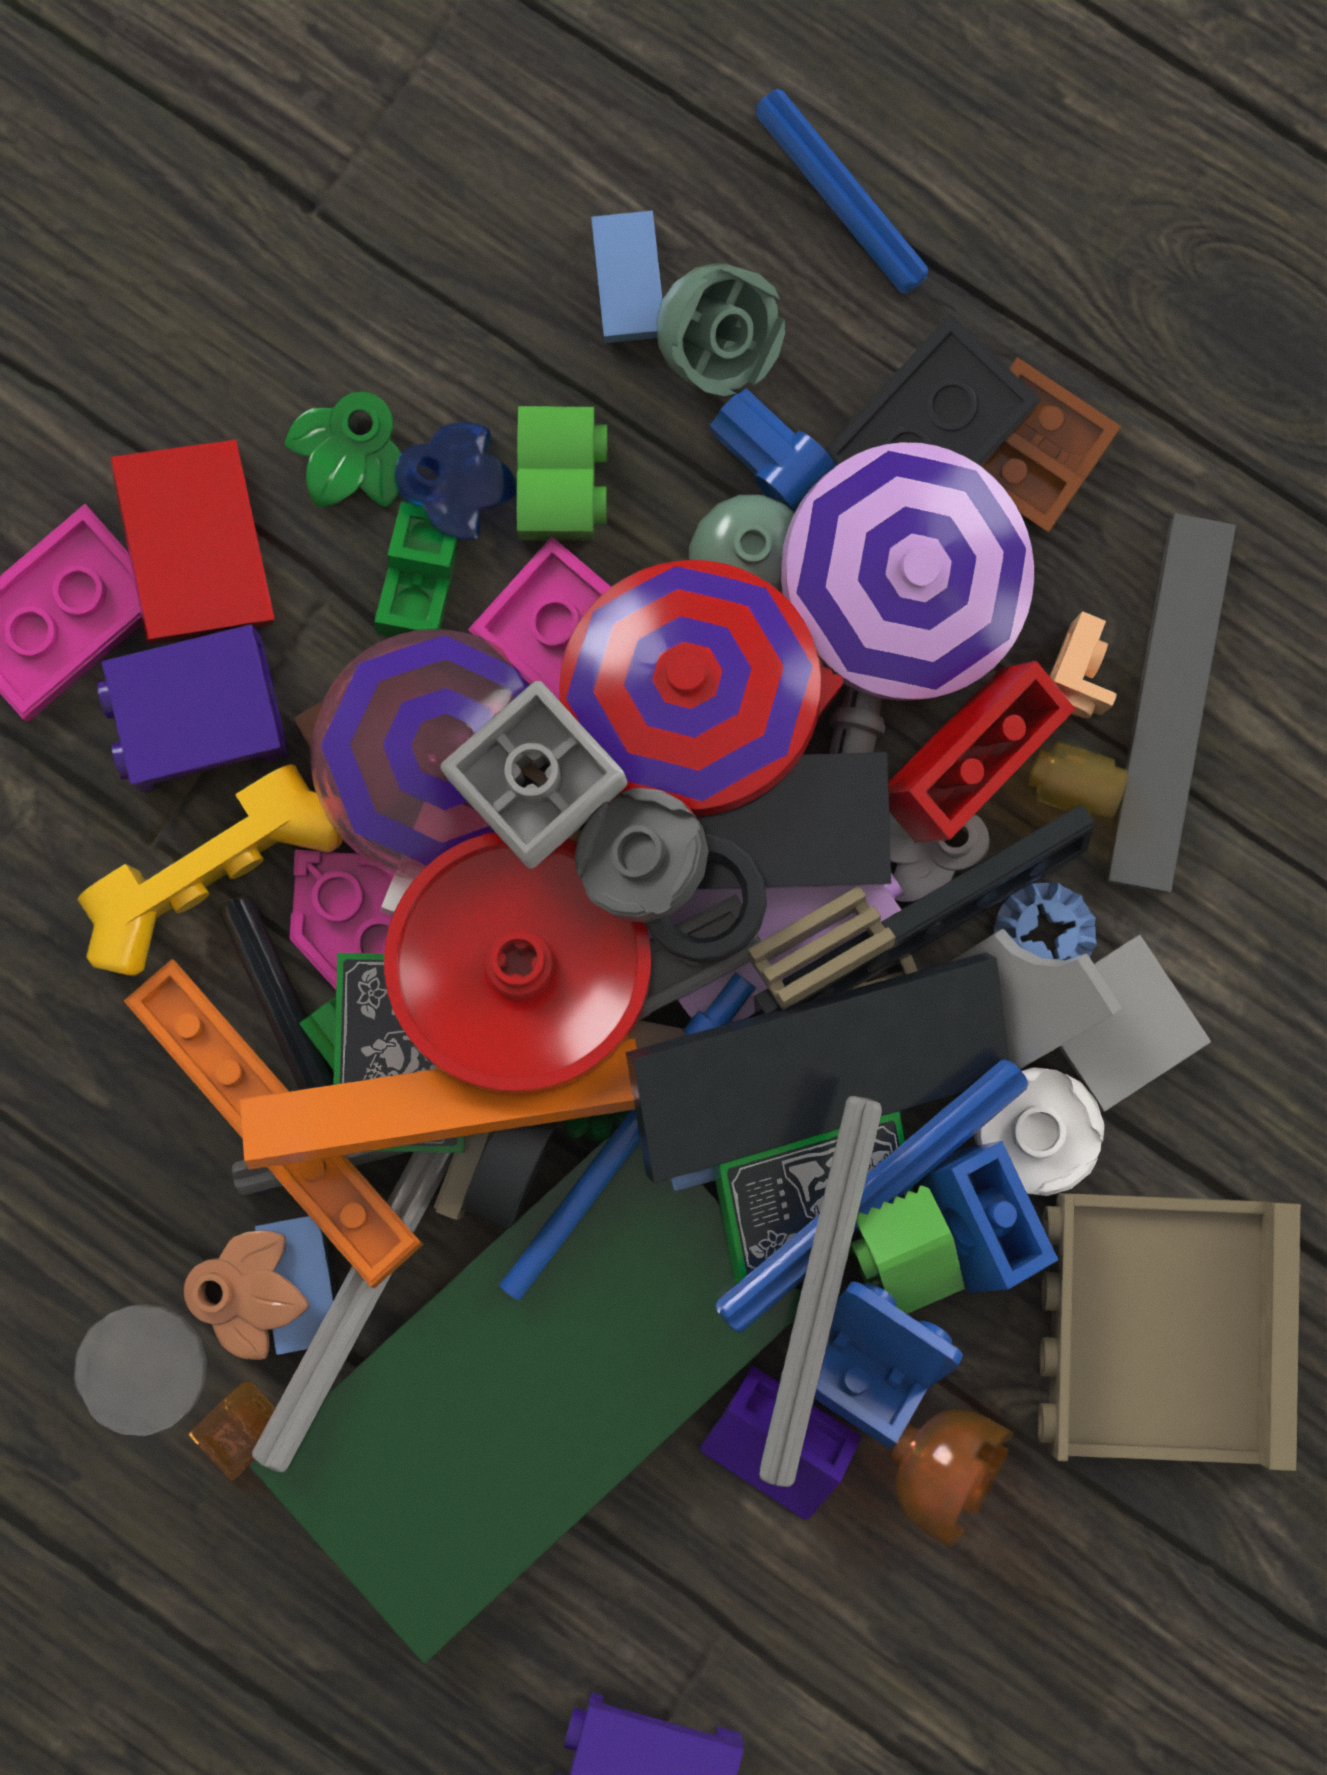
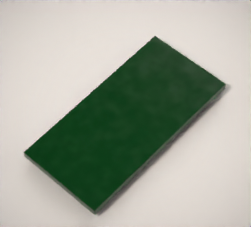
M609 1138L605 1139L326 1395L287 1470L276 1472L257 1461H254L249 1466L423 1664L432 1658L795 1320L801 1292L796 1287L743 1332H735L723 1321L715 1305L737 1283L734 1279L720 1203L703 1185L672 1192L669 1179L653 1183L646 1176L641 1142L632 1151L520 1301L503 1291L499 1284Z

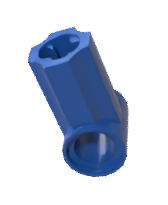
M747 388L739 394H735L720 409L716 418L709 425V432L755 474L753 476L754 481L765 496L785 503L794 513L809 490L821 477L836 466L833 459L819 443L802 431L794 433Z

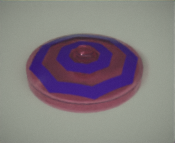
M445 629L411 631L390 637L365 650L346 666L331 685L318 712L312 733L310 753L313 782L320 804L334 829L356 853L371 864L398 877L414 880L428 864L450 848L468 839L495 832L450 783L441 771L440 766L445 759L530 686L521 677L519 670L510 663L502 647L481 637L460 631Z

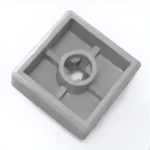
M534 681L445 759L440 766L441 771L450 783L522 863L530 869L535 868L587 822L590 815L605 801L608 803L627 786L624 771L541 681ZM531 763L539 769L545 764H549L550 766L545 771L548 779L547 782L541 787H537L534 784H530L525 788L521 787L526 780L521 771L525 765Z

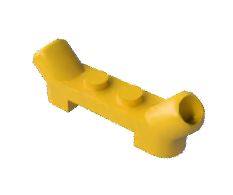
M292 764L283 766L235 794L248 814V817L148 880L144 879L139 870L124 864L80 894L77 900L94 925L86 958L93 968L129 976L138 975L144 971L156 918L172 908L176 914H179L198 905L210 894L206 889L207 886L226 874L232 880L250 872L263 862L264 859L260 853L277 842L327 853L340 847L348 820V814L342 798L310 791L298 769Z

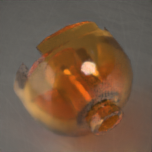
M948 1409L934 1414L920 1430L912 1425L907 1426L891 1455V1459L900 1464L895 1480V1489L898 1504L907 1518L927 1535L947 1547H953L966 1531L965 1528L956 1524V1521L963 1510L968 1513L971 1511L976 1514L978 1513L996 1481L1009 1452V1449L1001 1444L1012 1439L1014 1432L985 1416L970 1410Z

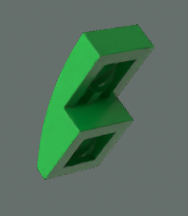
M401 502L387 554L388 570L374 621L375 634L416 642H424L439 637L463 520L462 513Z

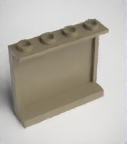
M1076 1193L1054 1194V1206H1045L1043 1228L1051 1245H1053L1058 1261L1053 1263L1052 1271L1043 1272L1041 1282L1042 1309L1044 1311H1051V1337L1041 1338L1039 1352L1041 1376L1050 1377L1049 1403H1040L1038 1409V1437L1040 1443H1048V1453L1058 1461H1068V1456L1261 1464L1269 1470L1296 1471L1301 1204Z

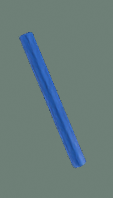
M1006 1059L998 1062L867 1173L858 1214L861 1212L868 1215L871 1207L881 1209L884 1201L893 1204L896 1196L901 1197L1026 1091L1029 1083L1020 1068ZM819 1215L717 1301L715 1307L718 1314L732 1330L737 1333L743 1332L805 1279ZM855 1223L852 1238L859 1233L857 1223Z

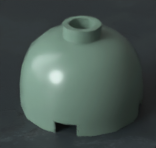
M720 263L696 267L673 283L662 299L656 320L659 348L668 367L691 386L704 392L721 396L737 394L731 390L739 389L747 382L752 385L758 383L767 375L779 357L785 336V319L778 317V308L774 298L780 299L775 287L756 272Z
M738 495L718 503L698 523L689 545V560L714 561L741 568L757 575L783 594L781 585L782 550L794 512L785 503L765 495Z

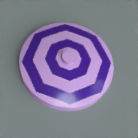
M902 442L870 448L850 457L821 477L809 490L795 511L786 533L781 558V585L783 595L796 608L812 635L818 658L822 660L823 667H830L833 670V675L839 674L843 677L844 684L864 694L896 701H915L942 696L967 687L983 677L1002 660L1015 643L1029 612L1034 586V560L1031 542L1022 516L1011 497L992 475L967 457L949 449L923 443Z

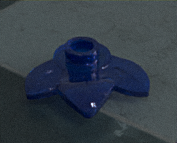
M458 422L441 427L437 430L429 444H418L406 449L400 455L394 470L395 482L402 496L412 504L424 506L432 526L439 532L449 537L463 540H476L480 531L478 510L502 505L517 495V480L512 471L496 457L486 454L490 444L491 431L486 426L478 423ZM425 466L430 468L437 474V478L433 480L423 478L419 474L417 467Z

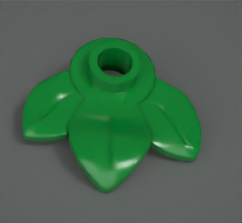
M364 391L352 392L341 398L334 408H311L301 414L290 427L285 440V446L297 454L310 457L306 471V483L311 499L317 507H326L341 502L355 493L359 487L373 501L385 508L389 507L397 498L404 478L405 460L398 447L390 439L394 427L391 410L384 400L377 395ZM359 411H366L372 418V428L365 435H356L350 427L351 417Z

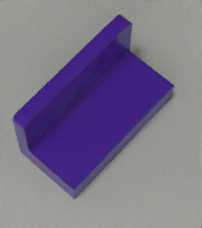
M752 1365L742 1378L724 1414L704 1439L700 1450L703 1454L799 1517L806 1520L810 1519L841 1482L862 1436L812 1405L794 1483L790 1487H782L761 1480L759 1475L780 1383Z

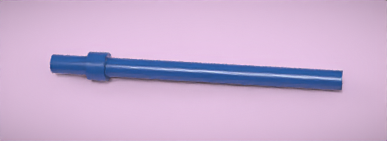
M735 972L705 1013L698 1010L683 1032L689 1035L729 1024L756 987ZM635 1109L628 1113L499 1284L501 1289L512 1298L521 1300L639 1144L640 1136Z

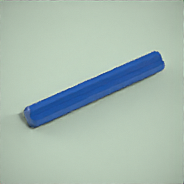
M780 89L770 92L757 104V118L898 291L907 294L915 290L927 278L928 267L785 92Z

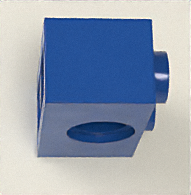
M1003 1141L963 1148L943 1160L918 1182L919 1187L921 1185L930 1189L951 1231L962 1272L961 1275L969 1293L1008 1290L1058 1261Z

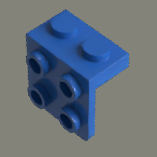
M852 1281L838 1295L814 1399L890 1449L897 1444L927 1389L954 1371L961 1362L963 1354L952 1345L951 1337L943 1329L927 1321H916L898 1309L895 1299L882 1288L869 1283L860 1284Z

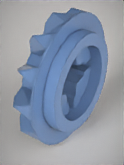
M1059 883L1029 884L1011 895L1001 906L996 917L994 934L1004 929L1021 948L1041 958L1053 959L1051 950H1047L1043 941L1033 943L1032 940L1021 942L1020 937L1028 935L1029 931L1038 927L1037 916L1039 911L1037 906H1040L1042 915H1046L1050 924L1059 922L1061 925L1070 924V929L1063 931V934L1055 938L1054 944L1056 949L1053 951L1056 960H1068L1086 953L1090 957L1097 945L1095 939L1096 917L1090 912L1082 895L1074 893Z

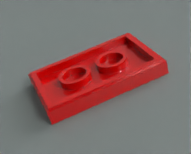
M237 440L111 457L110 466L148 645L206 636L247 625H252L254 628L273 625L275 618Z

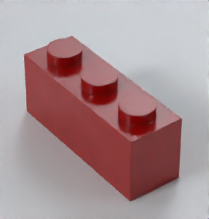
M1037 661L999 669L888 782L890 814L915 843L950 840L1072 714L1075 707Z

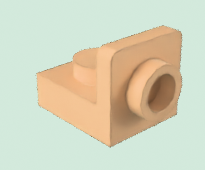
M1083 611L1070 624L1049 677L1075 707L1072 715L1091 718L1092 713L1103 715L1113 706L1117 694L1083 680L1084 675L1094 678L1108 646V643L1099 640L1106 621Z

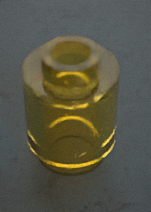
M1055 741L1050 752L1039 749L1029 775L1028 785L1038 788L1036 793V801L1066 811H1070L1082 804L1093 819L1098 814L1112 818L1122 798L1128 770L1114 766L1115 760Z

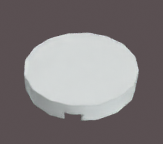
M1044 1068L1022 1070L1029 1083L1027 1090L974 1134L976 1146L1003 1141L1027 1194L1049 1196L1072 1189L1091 1173L1101 1151L1104 1123L1098 1103L1080 1081L1058 1070Z

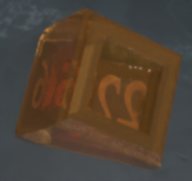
M244 1381L225 1397L188 1435L224 1475L233 1482L255 1461L252 1457V1451L270 1420L275 1407L252 1382Z

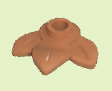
M258 1230L235 1236L228 1242L219 1258L209 1259L197 1264L189 1272L185 1280L184 1299L189 1311L200 1321L212 1324L221 1346L236 1357L251 1360L266 1359L269 1352L268 1329H276L291 1323L309 1308L310 1303L304 1294L280 1273L274 1272L281 1261L286 1247L287 1238L281 1233ZM210 1280L217 1282L222 1288L223 1295L219 1303L211 1302L206 1296L205 1289Z

